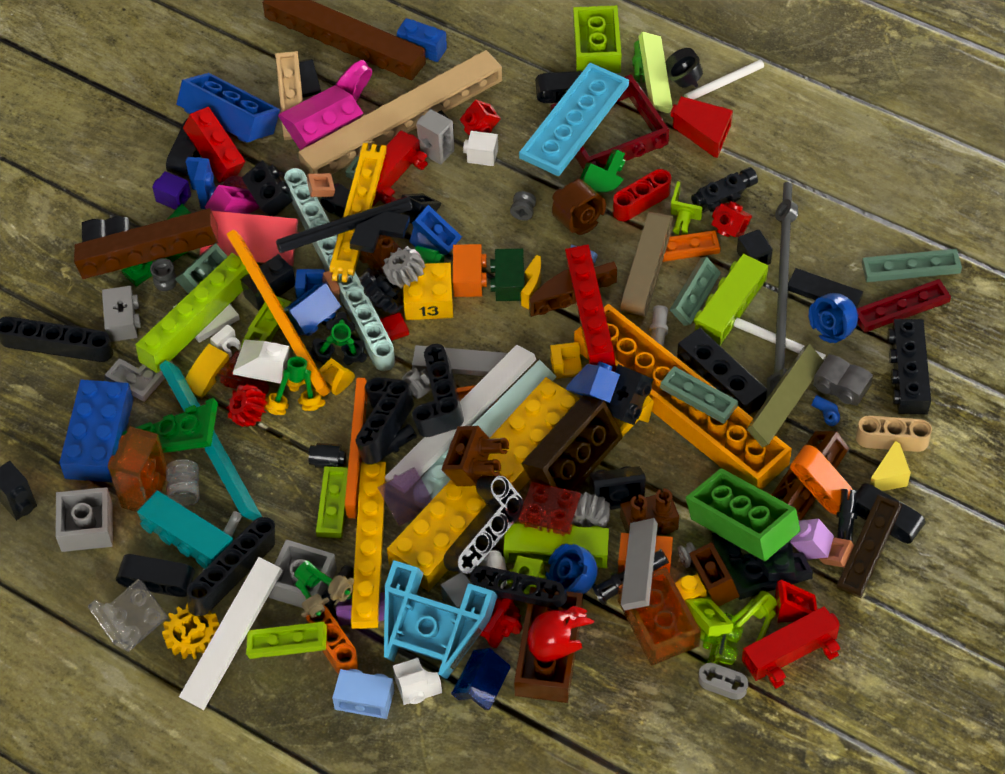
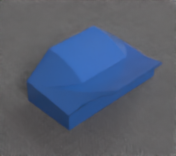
M427 205L412 222L413 231L409 242L414 247L421 246L447 255L462 236Z

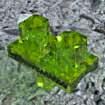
M725 613V615L732 621L733 615ZM733 622L732 633L721 634L720 636H708L700 628L697 637L703 641L702 647L705 649H710L711 647L708 663L718 664L721 662L732 665L737 659L738 649L726 645L727 640L738 643L744 627H737L736 623Z

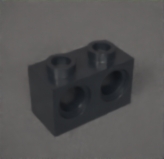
M262 160L241 178L259 208L269 216L274 217L293 202V199L289 194L290 189L288 185L279 178L281 176L280 171L273 164L269 166Z

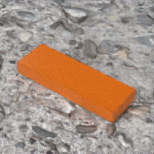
M716 230L671 236L663 262L719 254L721 248Z

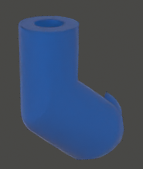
M816 395L811 406L822 411L824 421L828 426L837 425L840 421L838 406Z

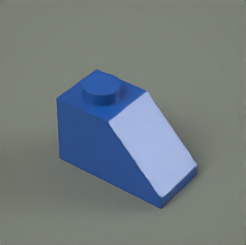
M598 362L597 365L587 364L569 382L566 390L581 396L584 395L610 403L620 374L611 371L612 366L602 362Z

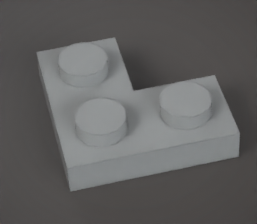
M120 358L104 375L105 380L109 382L129 383L132 395L143 402L147 400L165 379L161 370L156 373L143 364L138 369Z

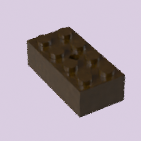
M583 395L521 464L538 494L544 488L564 498L566 503L588 478L589 473H592L618 444L623 435L605 401Z

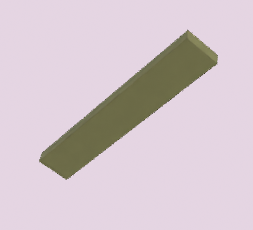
M810 344L802 348L746 428L762 448L769 445L824 362Z

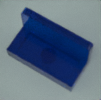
M491 648L473 650L451 694L457 700L472 699L484 710H490L511 667Z

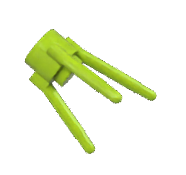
M760 591L755 599L752 598L730 620L734 623L740 619L736 626L741 627L752 615L759 619L765 617L766 619L756 640L758 641L765 637L770 622L776 615L773 609L777 605V601L770 593Z

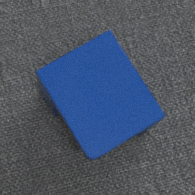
M297 269L295 281L296 298L298 299L316 284H321L323 282V273L326 271L324 269Z

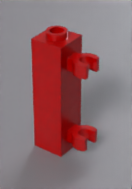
M400 130L387 144L372 208L379 200L384 204L396 200V198L392 197L395 191L391 187L412 163L420 170H423L428 165V162L424 161L427 158V154L420 151V141L414 135Z
M823 606L743 648L742 662L755 681L768 676L772 686L777 689L785 685L783 679L786 676L781 668L820 647H822L824 654L829 660L839 656L837 651L840 650V646L836 642L840 626L839 621L833 613H829L827 608Z

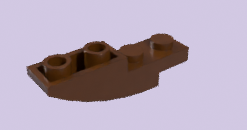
M614 261L594 267L599 288L617 283V267ZM568 269L548 280L529 299V314L531 317L544 315L549 311L567 308L572 304H576Z

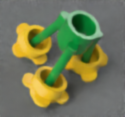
M296 356L288 359L287 369L283 370V378L278 392L269 394L265 399L268 403L264 409L274 415L286 414L285 409L289 407L287 398L283 396L286 385L290 391L296 392L300 386L306 384L307 390L298 399V403L302 404V410L315 411L326 404L325 400L321 399L322 396L315 389H312L311 371L307 370V361L304 358Z

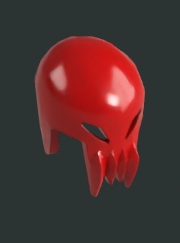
M572 606L568 610L546 611L534 619L528 630L527 643L529 651L537 660L543 662L555 661L582 649L580 640H570L571 629L593 624L594 620L587 618V614H585L587 610Z

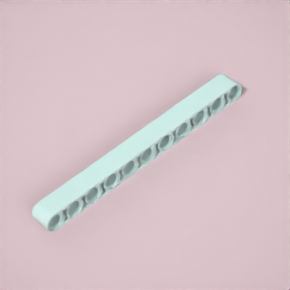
M298 168L288 170L284 176L285 183L290 189L289 194L293 199L292 204L305 230L330 222L318 198L310 196L305 173ZM337 235L312 243L326 272L330 269L338 238ZM356 272L354 275H349L347 282H342V274H340L337 281L340 287V299L351 321L355 324V329L361 341L364 342L365 349L373 365L380 371L392 369L395 365L393 344L369 297L365 295L364 287L360 284L361 282Z

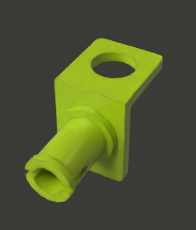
M677 181L671 201V215L677 216L673 232L679 235L681 229V235L688 234L691 219L702 220L703 208L697 205L678 202L681 182Z

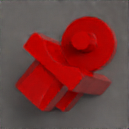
M507 598L496 600L492 618L480 634V636L487 639L490 647L497 649L504 637H509L510 633L519 634L523 628L519 622L521 617L520 611L514 605L513 600Z

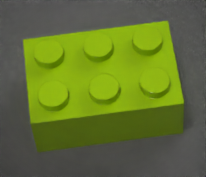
M618 6L573 7L576 71H583L589 63H592L613 73H621L622 54Z

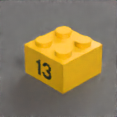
M451 262L424 264V275L417 277L418 282H411L410 287L406 284L403 286L405 320L453 318Z

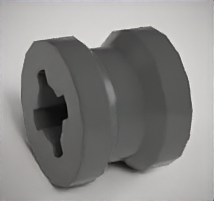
M525 191L515 193L513 204L510 208L511 215L519 220L531 219L534 213L533 208L536 205L535 196Z

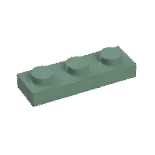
M708 257L700 258L670 308V311L684 326L691 325L695 315L700 310L721 274Z
M675 366L660 383V389L723 424L738 407V401Z

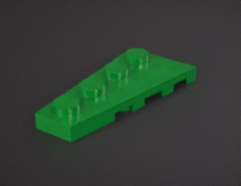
M212 398L206 400L205 405L199 407L193 405L185 408L184 413L176 416L173 414L164 416L160 422L155 424L148 422L122 432L118 454L123 459L210 447L218 402Z

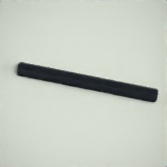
M404 197L277 239L276 246L280 253H284L356 228V225L386 211L398 214L410 211L412 203L409 197Z

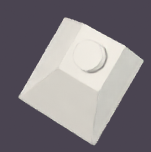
M244 340L233 375L281 384L283 370L287 369V362L291 357L292 348L278 343Z

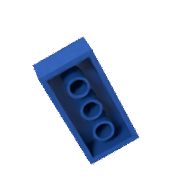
M210 73L183 79L176 105L184 108V111L189 114L209 106L226 133H232L240 141L247 143L274 134L278 114L280 113L279 108Z
M80 379L59 462L65 479L114 483L120 460L118 453L122 432L127 430L134 400L129 383Z

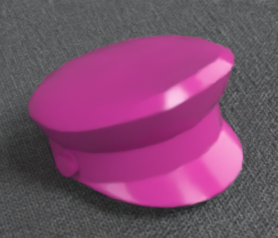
M364 60L357 61L341 75L336 86L350 93L355 101H357L372 76V69L367 66Z

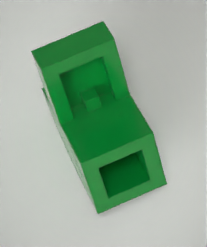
M612 149L604 169L592 163H586L580 179L596 192H609L616 189L624 180V178L617 176L616 173L617 171L620 172L625 164V159H623L625 153Z

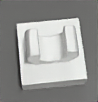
M228 324L210 338L211 345L227 353L229 358L232 356L230 347L234 346L238 350L241 349L240 341L235 337V330Z

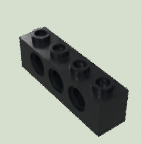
M701 328L678 343L677 358L717 390L737 400L738 406L750 415L765 403L767 389Z

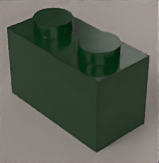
M523 248L495 249V259H490L491 273H495V278H490L491 292H495L496 301H521V291L524 288Z

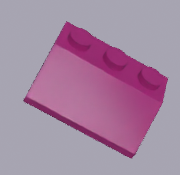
M334 85L278 114V117L301 151L306 146H310L323 137L341 129L343 126L360 119L363 112L350 93Z

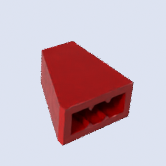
M681 96L678 104L673 105L670 117L673 118L674 129L713 157L718 158L732 125L733 110Z

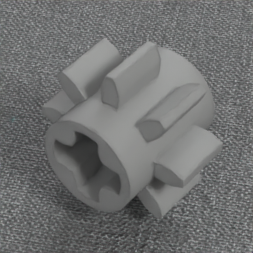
M413 368L402 377V380L408 383L411 394L416 399L423 397L431 389L429 386V376L425 369L419 372L417 368Z

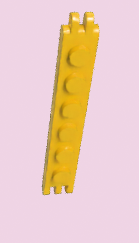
M363 143L343 217L372 208L386 154V145H381L380 151L377 152V144H372L371 150L368 151V143ZM355 229L338 234L329 269L330 273H333L332 281H338L339 275L342 274V282H347L349 275H354L360 254L359 250L350 249V241Z

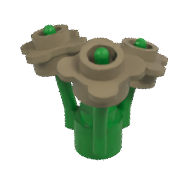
M309 560L303 562L294 573V576L298 579L295 586L302 591L306 598L301 604L305 611L301 614L302 618L308 615L314 618L320 616L325 611L324 605L329 602V599H322L320 594L311 596L306 588L307 586L310 588L315 587L320 580L329 586L328 593L331 594L330 598L333 601L336 600L334 605H337L338 602L345 603L347 599L352 597L353 578L347 579L345 576L338 575L332 579L318 570Z

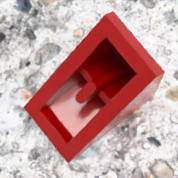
M784 580L777 581L775 592L777 605L775 607L778 623L795 622L818 610L814 594Z

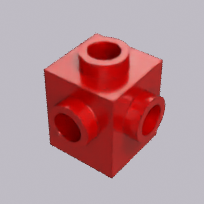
M475 99L459 120L465 127L464 131L470 136L471 131L491 133L501 118L491 104Z
M730 201V203H722L715 208L712 214L713 221L711 225L718 228L717 232L723 236L740 237L744 235L752 215L743 211V206Z

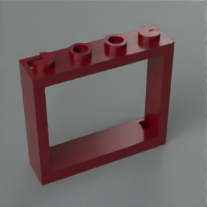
M631 74L624 77L629 79V86L617 102L629 98L652 132L593 156H589L582 146L575 155L582 169H584L586 163H592L604 169L612 149L625 153L623 159L627 161L655 149H661L669 144V128ZM557 103L551 105V111L554 109Z

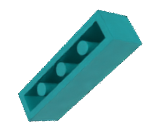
M158 490L137 511L141 520L140 525L145 531L150 534L152 532L156 533L165 544H173L184 556H192L204 569L233 542V538Z

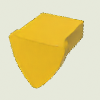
M332 358L319 369L334 395L344 391L355 378V374L351 370L343 367Z

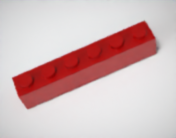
M589 244L567 248L565 253L589 364L597 365L598 362H602L612 366L611 371H615L616 363Z

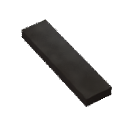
M879 494L877 495L839 579L837 589L862 598L902 509V503Z

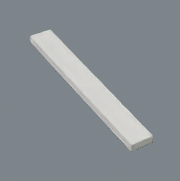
M516 345L460 401L464 422L461 426H471L536 361L535 354ZM456 429L432 437H424L385 476L386 482L405 493L450 448Z

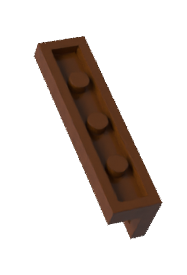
M815 431L806 444L817 448L835 469L850 449L837 431ZM789 468L772 493V496L780 499L786 495L781 501L796 508L798 520L800 521L816 498L798 478L792 481L797 476Z

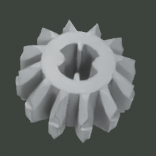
M408 246L403 250L398 247L397 252H390V257L384 259L385 265L382 268L387 276L386 278L390 283L400 288L405 284L410 287L411 282H418L417 277L424 275L423 269L425 265L418 251L410 249Z
M585 492L584 495L577 493L575 497L570 498L567 506L568 522L577 527L600 526L603 528L607 526L610 518V503L605 501L604 497H597L596 494L590 495Z

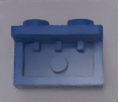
M187 157L186 166L192 190H197L200 208L206 209L207 202L216 190L210 161L201 157Z

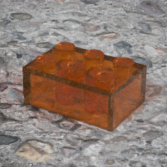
M129 426L126 434L122 435L119 440V448L115 456L112 455L108 462V470L110 471L121 508L137 512L157 490L162 491L170 474L158 434Z
M666 567L652 574L649 606L624 610L621 606L623 584L618 586V603L651 666L699 647L701 631Z

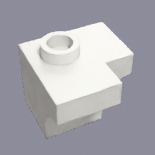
M419 658L393 665L394 678L404 705L409 703L418 704L425 698L442 693L438 672L424 670Z

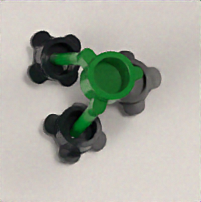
M338 312L336 318L327 321L326 327L331 330V336L327 337L326 340L314 339L312 341V350L309 351L312 359L320 361L322 365L330 359L331 354L335 351V347L331 343L341 346L345 356L343 362L346 365H351L353 362L358 361L362 363L367 359L363 349L365 347L364 342L361 340L355 341L350 338L351 332L355 330V324L347 319L345 312Z

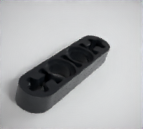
M488 566L477 567L470 575L473 585L492 590L498 597L556 609L563 606L568 597L563 585L553 580ZM505 580L513 581V584L510 588H500L502 582H504ZM527 586H537L534 593L524 594Z

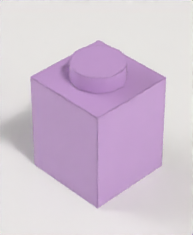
M820 519L800 520L801 531L791 539V544L800 553L804 554L806 560L828 558L834 535Z

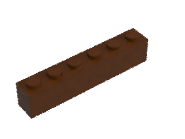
M208 208L75 244L74 263L82 279L98 276L217 244L218 225L211 209Z

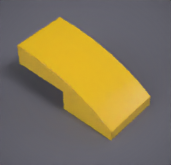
M538 255L535 256L525 270V287L521 291V306L529 309V299L541 285V256Z
M211 344L205 347L185 378L194 395L200 399L216 383L215 376L230 360L227 353Z

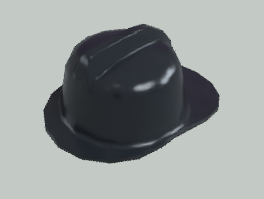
M691 48L679 49L668 57L665 62L667 76L682 88L691 85L697 88V81L703 75L700 59Z

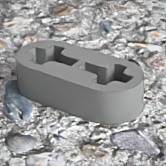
M706 663L699 669L698 681L702 688L735 700L741 699L746 695L749 682L744 674L715 663ZM710 672L715 674L711 681L706 679ZM735 681L740 683V687L737 690L732 689Z

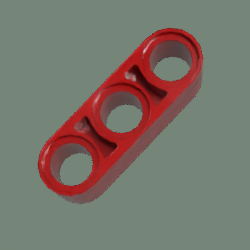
M664 169L654 170L618 191L613 197V216L615 219L628 221L666 199L671 192L670 172Z

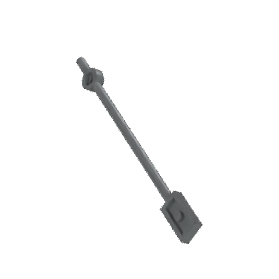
M791 182L783 184V201L775 213L776 220L781 222L775 365L774 374L767 378L766 400L787 371L784 368L790 232L791 222L795 221L798 216V205L792 202L793 184Z

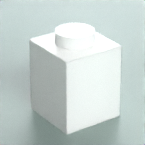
M471 131L469 140L465 139L463 153H467V163L494 166L498 153V134Z

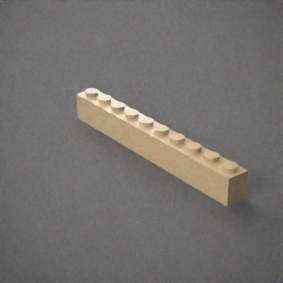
M487 50L474 55L467 61L454 66L443 74L437 75L432 80L419 85L408 93L400 95L395 100L380 106L373 112L363 115L360 119L349 125H345L312 145L306 146L298 152L301 168L307 175L334 174L350 165L356 156H360L363 143H368V151L371 150L372 144H377V149H379L381 145L388 144L400 130L408 133L416 129L418 119L430 109L436 112L442 110L445 113L502 81V66Z

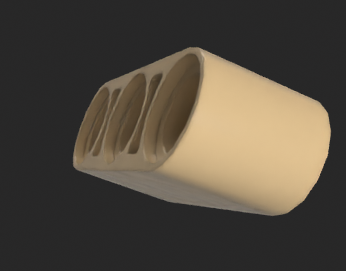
M864 416L858 423L856 442L865 448L890 450L894 442L897 441L900 443L902 451L921 452L928 447L932 427L929 422L922 419Z

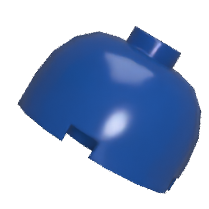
M825 294L816 299L809 307L808 317L812 329L816 328L823 334L818 336L828 343H837L853 333L857 326V309L854 303L842 294Z
M562 544L549 558L548 564H551L549 573L546 572V579L560 582L565 591L583 593L584 595L594 585L598 566L594 556L587 549L575 544Z

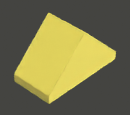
M894 442L871 477L870 484L881 491L908 486L911 472L900 443Z

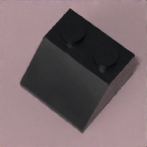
M625 466L616 470H598L594 473H589L590 494L604 497L605 501L610 503V510L620 509L622 503L631 501L634 496H636V500L638 495L645 497L646 477L640 466Z

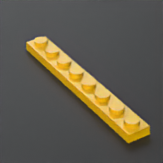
M361 462L351 611L352 629L379 627L386 462H377L375 464Z

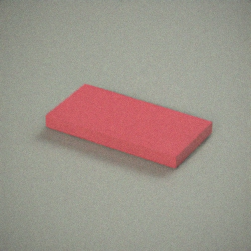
M212 211L218 225L217 245L227 256L231 253L239 256L226 234L234 229L242 236L257 263H266L279 254L290 266H293L295 249L280 253L276 246V240L297 233L298 219ZM212 245L200 248V255Z

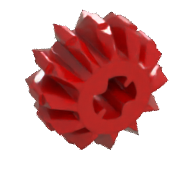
M239 385L237 390L232 391L233 396L228 399L230 401L226 408L229 411L228 418L232 419L236 425L254 427L257 421L262 420V414L266 413L264 411V407L268 403L265 401L266 394L256 386Z

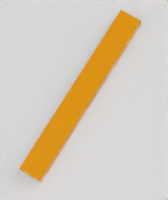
M234 229L226 233L297 357H302L307 361V370L311 371L310 379L316 391L323 397L328 395L331 390L242 236Z

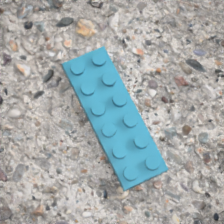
M589 63L521 149L519 159L556 176H560L627 89L629 79Z

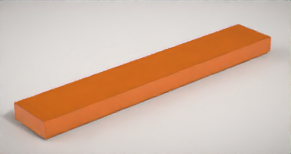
M365 378L356 379L345 496L347 518H356L358 511L362 459L355 439L366 422L368 395L365 388L367 383Z

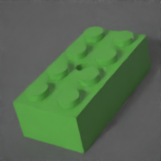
M722 468L686 496L691 520L763 561L769 559L801 531L796 508Z

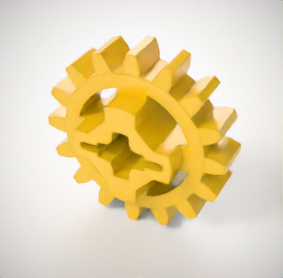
M187 603L184 610L179 606L176 607V615L173 613L168 614L170 622L165 621L163 623L165 630L162 631L166 647L172 649L173 655L176 656L181 652L183 659H186L188 654H192L193 659H197V653L201 652L203 654L220 624L216 613L212 614L211 611L204 616L192 615L188 610ZM204 620L209 625V627H206V624L201 623V621ZM175 635H177V637H178L179 639H182V641L179 642V641L175 638Z

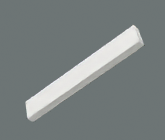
M258 557L179 695L181 699L204 711L283 572L280 567Z

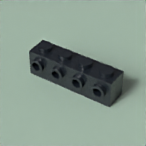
M894 319L892 329H888L887 336L888 343H892V349L889 351V362L894 363V369L891 370V383L896 386V389L893 390V404H897L898 414L928 415L931 404L924 319Z

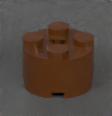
M580 178L569 183L563 189L556 190L552 196L554 200L552 206L553 216L569 231L578 235H583L593 230L599 223L596 220L600 214L604 216L606 211L605 199Z

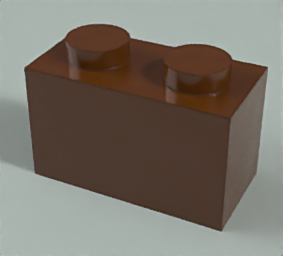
M712 542L689 553L704 587L718 607L740 597L732 577Z

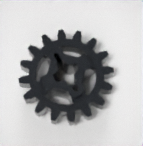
M374 267L367 268L359 277L362 281L360 284L365 287V295L371 299L377 308H383L385 312L388 310L390 314H396L404 305L402 300L404 297L399 294L401 291L400 287L390 283L385 273L382 274L379 269L376 270Z

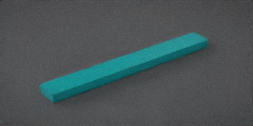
M167 360L159 365L183 411L185 412V408L193 405L199 407L200 404L180 368ZM214 431L211 446L204 447L241 516L254 521L262 517Z

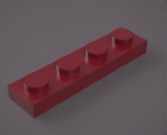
M937 279L856 308L858 325L863 333L891 324L894 322V319H905L949 303L951 295L941 280Z

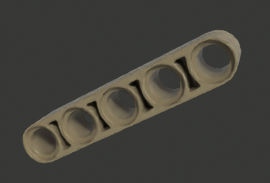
M654 212L648 213L622 297L621 312L640 316L647 315L672 231L673 216Z

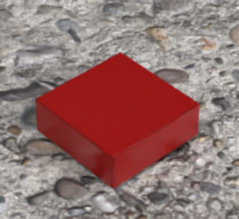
M400 312L380 319L391 341L409 335V329Z

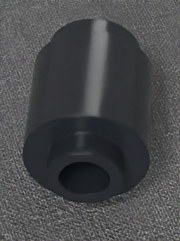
M317 443L316 445H310L309 465H315V468H324V466L341 467L346 462V450H342L341 444Z

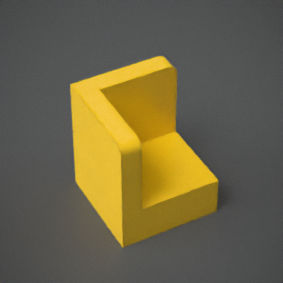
M579 342L550 345L552 372L557 376L555 379L575 377L582 370Z

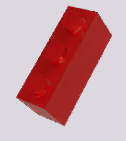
M208 106L191 113L183 129L202 158L209 159L211 170L218 182L221 183L237 176L246 161L210 107Z

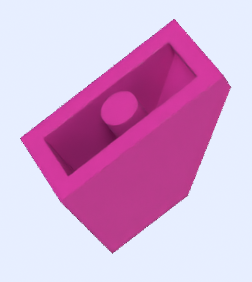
M218 185L205 208H210L211 211L250 214L257 210L259 206L249 189Z

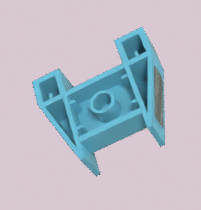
M393 560L385 583L384 657L394 662L398 648H402L440 660L442 663L438 674L448 679L490 621L498 595L492 590L468 583L460 609L417 595L424 573L418 567Z

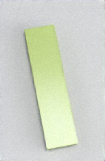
M641 32L638 37L648 99L657 111L670 113L673 106L661 36Z

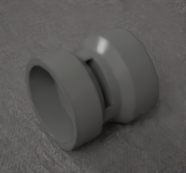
M160 258L151 264L150 272L155 288L160 291L173 289L177 284L173 263L169 259Z

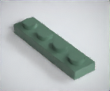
M957 249L865 257L862 259L866 282L959 274L962 270Z

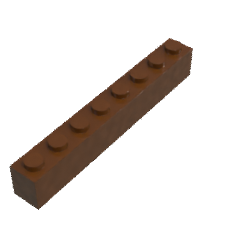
M264 0L262 2L264 15L268 20L277 22L288 29H293L307 37L321 41L325 45H330L344 53L372 63L381 69H386L397 74L399 77L412 81L426 64L425 48L312 0Z

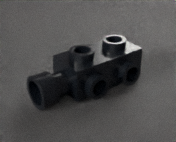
M752 167L741 170L740 174L736 172L716 182H711L691 195L693 205L701 206L703 208L702 213L706 211L712 213L722 203L737 202L742 198L741 194L746 188L758 183L757 174Z

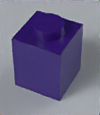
M164 171L160 178L155 180L152 187L156 202L174 210L181 204L184 205L191 197L189 182Z

